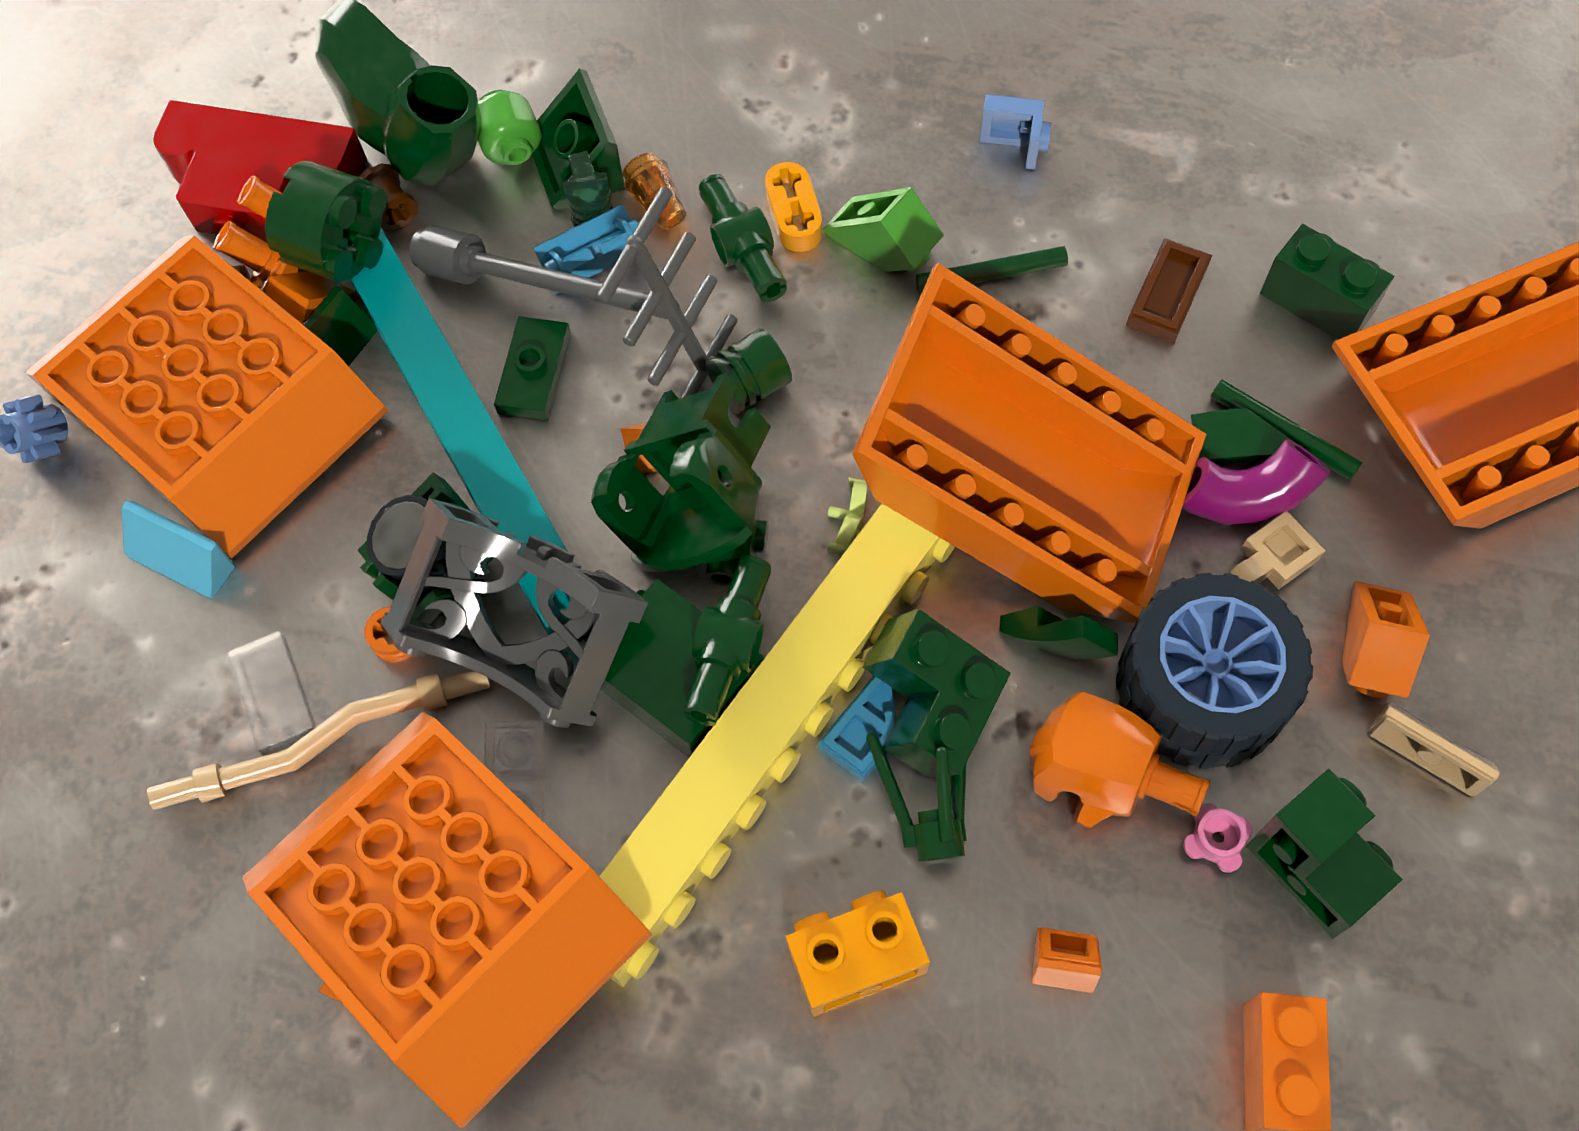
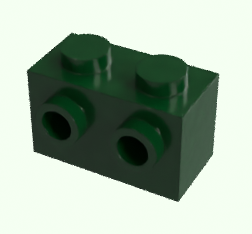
M1302 223L1275 257L1260 294L1339 340L1362 330L1376 311L1395 276L1380 268L1375 262L1364 259L1336 243L1328 235L1319 233Z

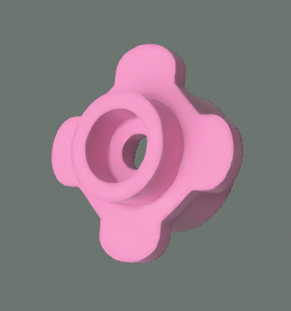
M1210 803L1202 804L1197 817L1194 816L1196 824L1193 833L1184 839L1183 848L1192 859L1203 857L1217 863L1218 868L1223 872H1234L1242 865L1240 851L1244 847L1246 840L1252 836V826L1246 818L1238 816L1229 810L1217 809L1215 805ZM1220 833L1223 836V842H1215L1212 837L1213 834Z

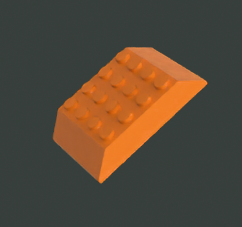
M1579 242L1334 341L1332 345L1333 350L1452 525L1481 529L1579 486Z
M937 263L930 272L852 455L875 500L1060 609L1135 623L1142 609L1147 607L1151 597H1153L1206 433L948 268Z

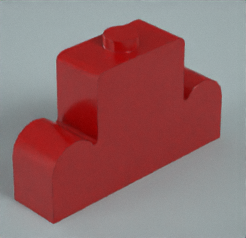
M169 100L153 137L155 148L173 178L181 184L176 194V199L197 232L218 235L227 221H232L236 226L266 243V219L237 203L242 188L251 176L260 178L262 182L283 194L290 182V179L284 178L283 175L290 167L301 161L315 162L357 177L362 174L367 162L362 145L355 129L352 127Z

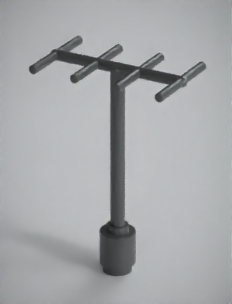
M665 186L660 187L634 233L627 238L625 248L604 282L488 254L482 239L477 235L433 225L428 228L419 229L413 235L409 246V255L412 263L425 275L469 285L475 282L483 273L638 312L623 337V342L631 347L635 346L652 316L668 319L674 332L647 380L650 384L658 386L681 345H683L696 370L680 398L698 393L708 376L705 360L712 355L716 357V354L722 350L738 321L734 315L727 314L705 353L691 328L718 282L716 277L710 274L706 275L684 314L669 289L671 282L695 243L696 237L690 232L683 234L661 273L644 243L673 195L671 189ZM633 261H635L651 291L649 293L619 286Z

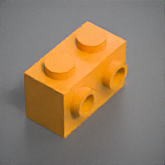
M884 890L866 894L851 903L852 911L831 919L828 912L813 914L794 924L796 932L786 935L787 949L812 1017L927 974L930 961L902 892L887 897Z

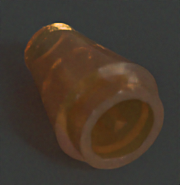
M652 152L641 154L632 159L625 166L622 173L625 178L624 188L647 211L660 187H668L673 192V195L657 223L663 230L671 229L680 224L685 219L687 213L683 208L667 162L659 159Z

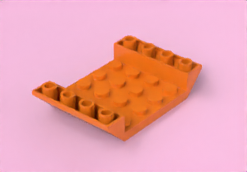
M196 236L183 237L25 372L61 406L64 405L175 505L207 538L217 542L230 559L388 412L385 405L332 348Z
M424 712L420 713L242 877L248 895L392 1062L462 1129L652 935L649 929L584 860L437 719Z

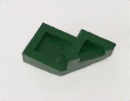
M1247 408L1226 409L1191 415L1192 425L1206 433L1199 458L1205 457L1221 467L1255 462L1256 466L1272 456L1285 439L1290 440Z
M1035 606L1000 616L999 631L1038 649L1065 658L1079 660L1118 656V634L1084 615L1063 620L1047 610Z

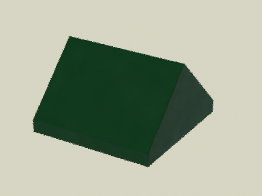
M579 68L537 119L542 137L540 145L532 156L552 208L557 210L566 209L626 190L616 141L587 71Z

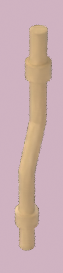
M473 670L443 678L437 673L416 679L417 685L348 703L287 750L222 768L219 763L194 769L192 772L193 776L147 788L150 807L152 810L196 798H199L203 803L227 796L228 789L296 771L357 724L422 706L424 711L447 706V699L491 688L489 678Z

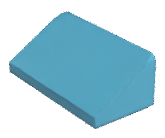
M126 500L123 504V546L128 558L207 598H213L235 569V566L217 542L132 500L131 502Z

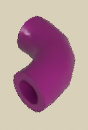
M1285 439L1276 452L1264 463L1248 470H1229L1216 465L1205 457L1198 458L1182 508L1191 514L1222 525L1261 523L1297 507L1322 485L1331 474V470L1309 451L1288 439Z

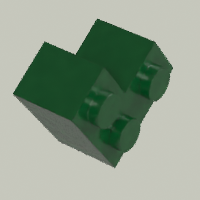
M920 609L888 619L862 667L908 698L882 748L927 778L936 777V750L941 746L945 747L948 751L950 775L962 773L1011 674L1008 670Z
M1328 768L1276 813L1246 847L1334 939L1352 927L1403 879L1393 870L1394 865L1388 854L1380 846L1371 841H1365L1357 833L1376 816L1366 806L1367 802L1362 792L1352 782L1344 778H1338Z

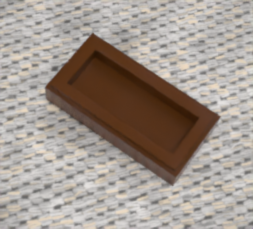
M1164 238L1129 314L1126 326L1175 344L1207 271L1212 255Z

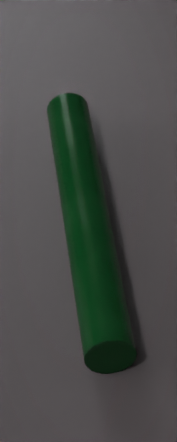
M1065 246L948 269L969 283L977 284L1064 267L1068 265V254ZM930 272L916 274V286L919 294L922 293Z
M1223 379L1220 380L1210 396L1229 409H1249L1290 440L1309 451L1329 469L1350 481L1363 464V462Z

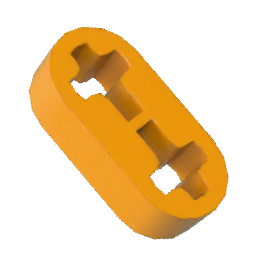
M793 162L778 163L772 166L765 176L766 200L777 236L781 244L788 250L806 252L815 248L822 238L821 211L805 168ZM789 183L790 187L794 189L795 197L788 198L785 188L780 185ZM799 215L802 225L807 230L798 231L797 227L793 225L792 217Z

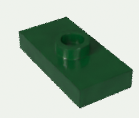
M518 316L494 401V407L498 414L548 420L571 334L567 322Z

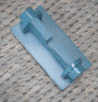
M621 204L533 247V250L542 267L589 278L614 266L626 246L627 238L634 233L638 223L635 219L630 221L624 205Z

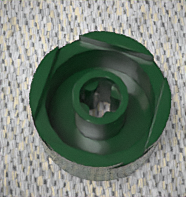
M301 161L290 167L283 175L284 178L290 179V182L283 194L273 192L266 214V240L270 250L279 253L281 258H278V260L336 282H345L354 278L364 267L369 269L375 267L382 255V242L378 237L382 214L387 204L385 190L374 186V184L366 179L311 161Z

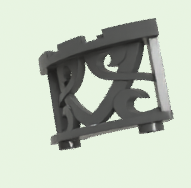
M429 498L421 516V520L424 522L423 528L389 613L386 612L381 622V625L395 641L394 646L400 651L415 657H426L427 654L446 659L492 679L531 704L538 710V716L551 725L561 728H568L571 723L593 726L597 714L592 710L628 624L629 622L640 623L648 602L624 583L603 570L591 572L581 569V565L575 562L572 563L575 556L573 553L531 534L527 544L515 539L516 534L510 531L503 534L498 530L497 527L500 521ZM446 541L448 575H429L441 543ZM489 557H494L502 563L504 572L500 579L483 580L475 578V573L484 575L491 572L486 566ZM529 572L538 577L536 583L538 607L547 624L555 632L529 642L505 644L491 623L479 593H494L510 588L520 582ZM424 586L448 588L452 591L453 597L442 598L430 603L425 608V610L439 609L444 613L446 621L442 627L412 618ZM557 590L565 592L570 597L568 608L560 609V612L565 617L571 619L569 622L561 616L554 605L553 597ZM593 626L586 643L582 636ZM468 628L474 640L460 634ZM568 646L579 658L574 673L572 658L565 650ZM537 661L536 670L524 663ZM556 668H560L564 672L566 679L572 676L567 689L555 682L554 670Z

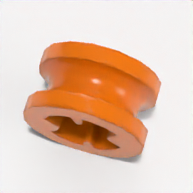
M391 606L383 607L374 612L367 620L364 628L365 639L376 656L383 661L391 663L402 662L412 655L400 651L394 644L389 645L385 638H381V636H388L381 622L386 612L389 613Z

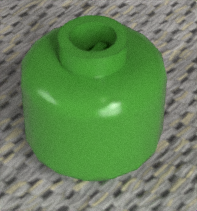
M502 89L486 93L478 101L481 120L477 141L483 155L491 162L502 165L524 163L538 148L542 137L540 126L528 100L519 93Z

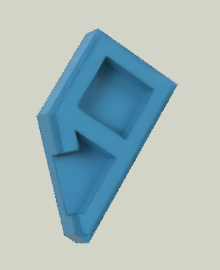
M873 675L817 743L818 750L862 783L865 782L876 768L873 755L866 740L867 734L870 732L876 733L881 747H883L897 720L892 687Z

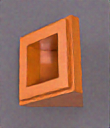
M1044 927L1037 928L1031 984L1093 993L1102 971L1098 937L1096 935Z

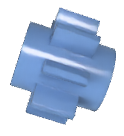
M40 394L19 398L16 401L3 404L6 414L0 415V445L7 453H21L23 463L41 460L61 453L57 443L66 440L68 424L65 415L59 407L54 404L43 406V399Z

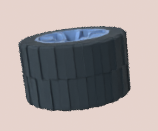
M1210 572L1200 573L1195 577L1187 579L1184 577L1172 582L1169 587L1164 590L1160 589L1151 597L1147 607L1143 608L1121 653L1118 662L1120 667L1116 675V689L1119 690V704L1121 707L1133 712L1162 733L1157 750L1158 754L1162 753L1178 764L1198 766L1199 769L1236 766L1243 760L1253 759L1262 753L1267 745L1274 741L1292 719L1296 711L1304 703L1309 692L1307 690L1308 684L1313 678L1314 666L1311 664V654L1313 652L1310 640L1304 634L1303 624L1298 616L1289 610L1287 603L1278 595H1273L1264 589L1265 586L1253 580L1250 582L1239 578L1237 575L1224 573V575H1212Z

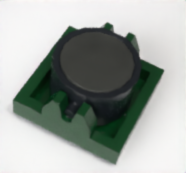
M434 472L411 495L395 498L379 510L371 522L367 541L357 550L366 561L360 567L362 571L376 579L372 583L375 588L392 600L395 598L423 528L424 522L421 520V516L428 499L432 498L470 510L449 483ZM442 541L429 575H448L446 541ZM489 557L487 559L486 566L494 559V557ZM424 586L412 618L431 624L442 611L439 609L425 610V608L430 603L442 598L453 597L451 589Z

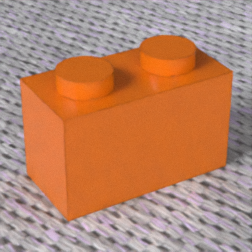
M1260 992L1243 1004L1245 1131H1332L1327 998Z

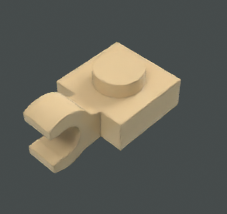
M1286 511L1246 539L1240 550L1248 559L1238 564L1228 574L1237 575L1239 578L1250 582L1253 580L1259 584L1268 578L1279 590L1319 561L1326 550Z

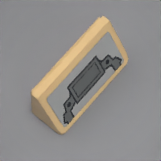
M1387 701L1383 705L1367 732L1374 739L1471 797H1475L1495 782L1500 775L1496 765L1488 758L1391 701Z

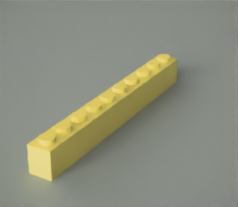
M883 504L879 506L717 720L716 725L711 728L599 876L652 933L649 939L610 977L613 981L624 987L631 976L638 980L647 972L659 952V948L655 946L657 940L668 925L675 929L685 920L696 901V898L691 894L703 877L706 875L712 879L719 873L731 854L732 849L727 845L740 827L747 831L757 821L766 805V800L762 798L774 780L783 783L792 773L801 755L796 750L808 734L816 737L824 729L834 711L830 704L839 691L844 689L849 692L856 685L865 670L862 668L865 663L862 660L877 641L887 620L896 615L905 601L911 605L917 601L929 581V576L926 575L928 569L936 559L943 563L952 553L955 546Z

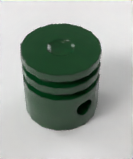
M762 328L753 331L742 340L729 345L727 350L722 349L716 354V357L712 355L705 360L706 370L712 384H714L718 375L727 373L737 385L729 405V409L736 414L741 413L745 407L749 408L754 405L756 400L761 401L792 382V373L784 353L774 338Z

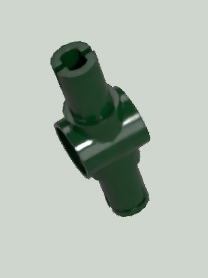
M713 174L704 178L700 182L698 190L700 197L712 215L710 233L720 260L725 267L728 268L735 265L739 271L746 273L763 302H772L779 299L787 290V282L772 259L774 240L763 212L757 206L748 209L744 203L738 202L721 174Z
M751 555L740 557L726 597L720 598L715 608L706 606L699 618L692 644V656L696 657L695 665L698 671L684 705L683 714L687 719L700 725H716L731 681L738 680L741 671L749 673L756 662L764 633V622L760 621L762 615L758 607L771 574V565L759 557Z

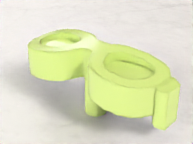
M848 477L849 487H853L850 509L830 506L828 510L829 517L844 521L837 535L836 542H830L827 551L842 555L860 533L867 506L866 481Z

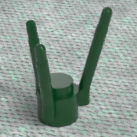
M868 733L866 736L867 743L901 827L903 848L916 847L918 862L965 856L963 841H967L964 822L966 765L961 774L953 775L951 801L948 751L942 746L937 748L936 780L938 809L917 812L919 824L914 825L876 733Z

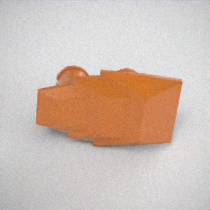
M251 176L242 188L237 203L266 219L267 208L273 192L282 193L262 182L260 178ZM227 221L215 239L213 249L223 252L252 269L253 274L249 281L264 293L266 292L269 276L298 273V268L278 260V258H281L279 253L270 250L268 243L236 226L232 221Z

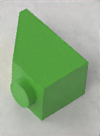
M912 187L853 196L822 229L829 238L883 272L901 270L912 272L921 268L932 257L931 250L944 236Z

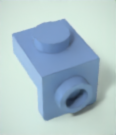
M985 94L979 142L1027 147L1025 169L1035 170L1038 152H1048L1052 122L1042 121L1045 100Z

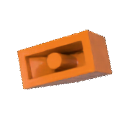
M1354 581L1351 590L1342 665L1348 685H1352L1357 691L1375 698H1386L1389 694L1403 698L1409 697L1430 637L1411 593Z

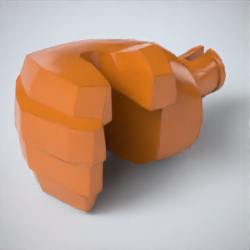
M1085 692L1074 693L1061 706L1054 709L1043 727L1037 730L1029 748L1030 768L1034 772V792L1049 802L1057 798L1059 792L1062 791L1077 794L1080 799L1072 819L1087 828H1091L1111 816H1131L1138 799L1143 800L1145 795L1173 805L1197 817L1211 780L1189 774L1159 761L1160 755L1156 753L1162 733L1120 705Z

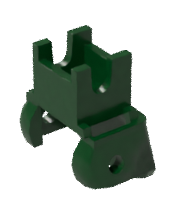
M727 373L718 375L711 389L680 399L672 390L664 392L638 440L630 442L624 449L626 455L619 456L617 462L608 464L596 478L592 489L591 503L597 516L629 548L631 560L645 571H673L706 563L739 547L753 534L762 480L751 466L771 426L756 408L747 410L737 428L731 423L728 416V408L737 385ZM640 455H643L670 485L664 495H661L635 466ZM620 494L624 496L626 501L624 510L619 504Z

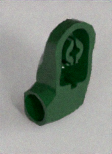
M337 0L317 20L315 58L321 72L340 103L349 125L355 129L357 136L361 140L384 154L391 166L404 180L433 187L463 167L473 157L481 120L476 90L451 67L430 66L413 48L388 29L365 5L356 0Z

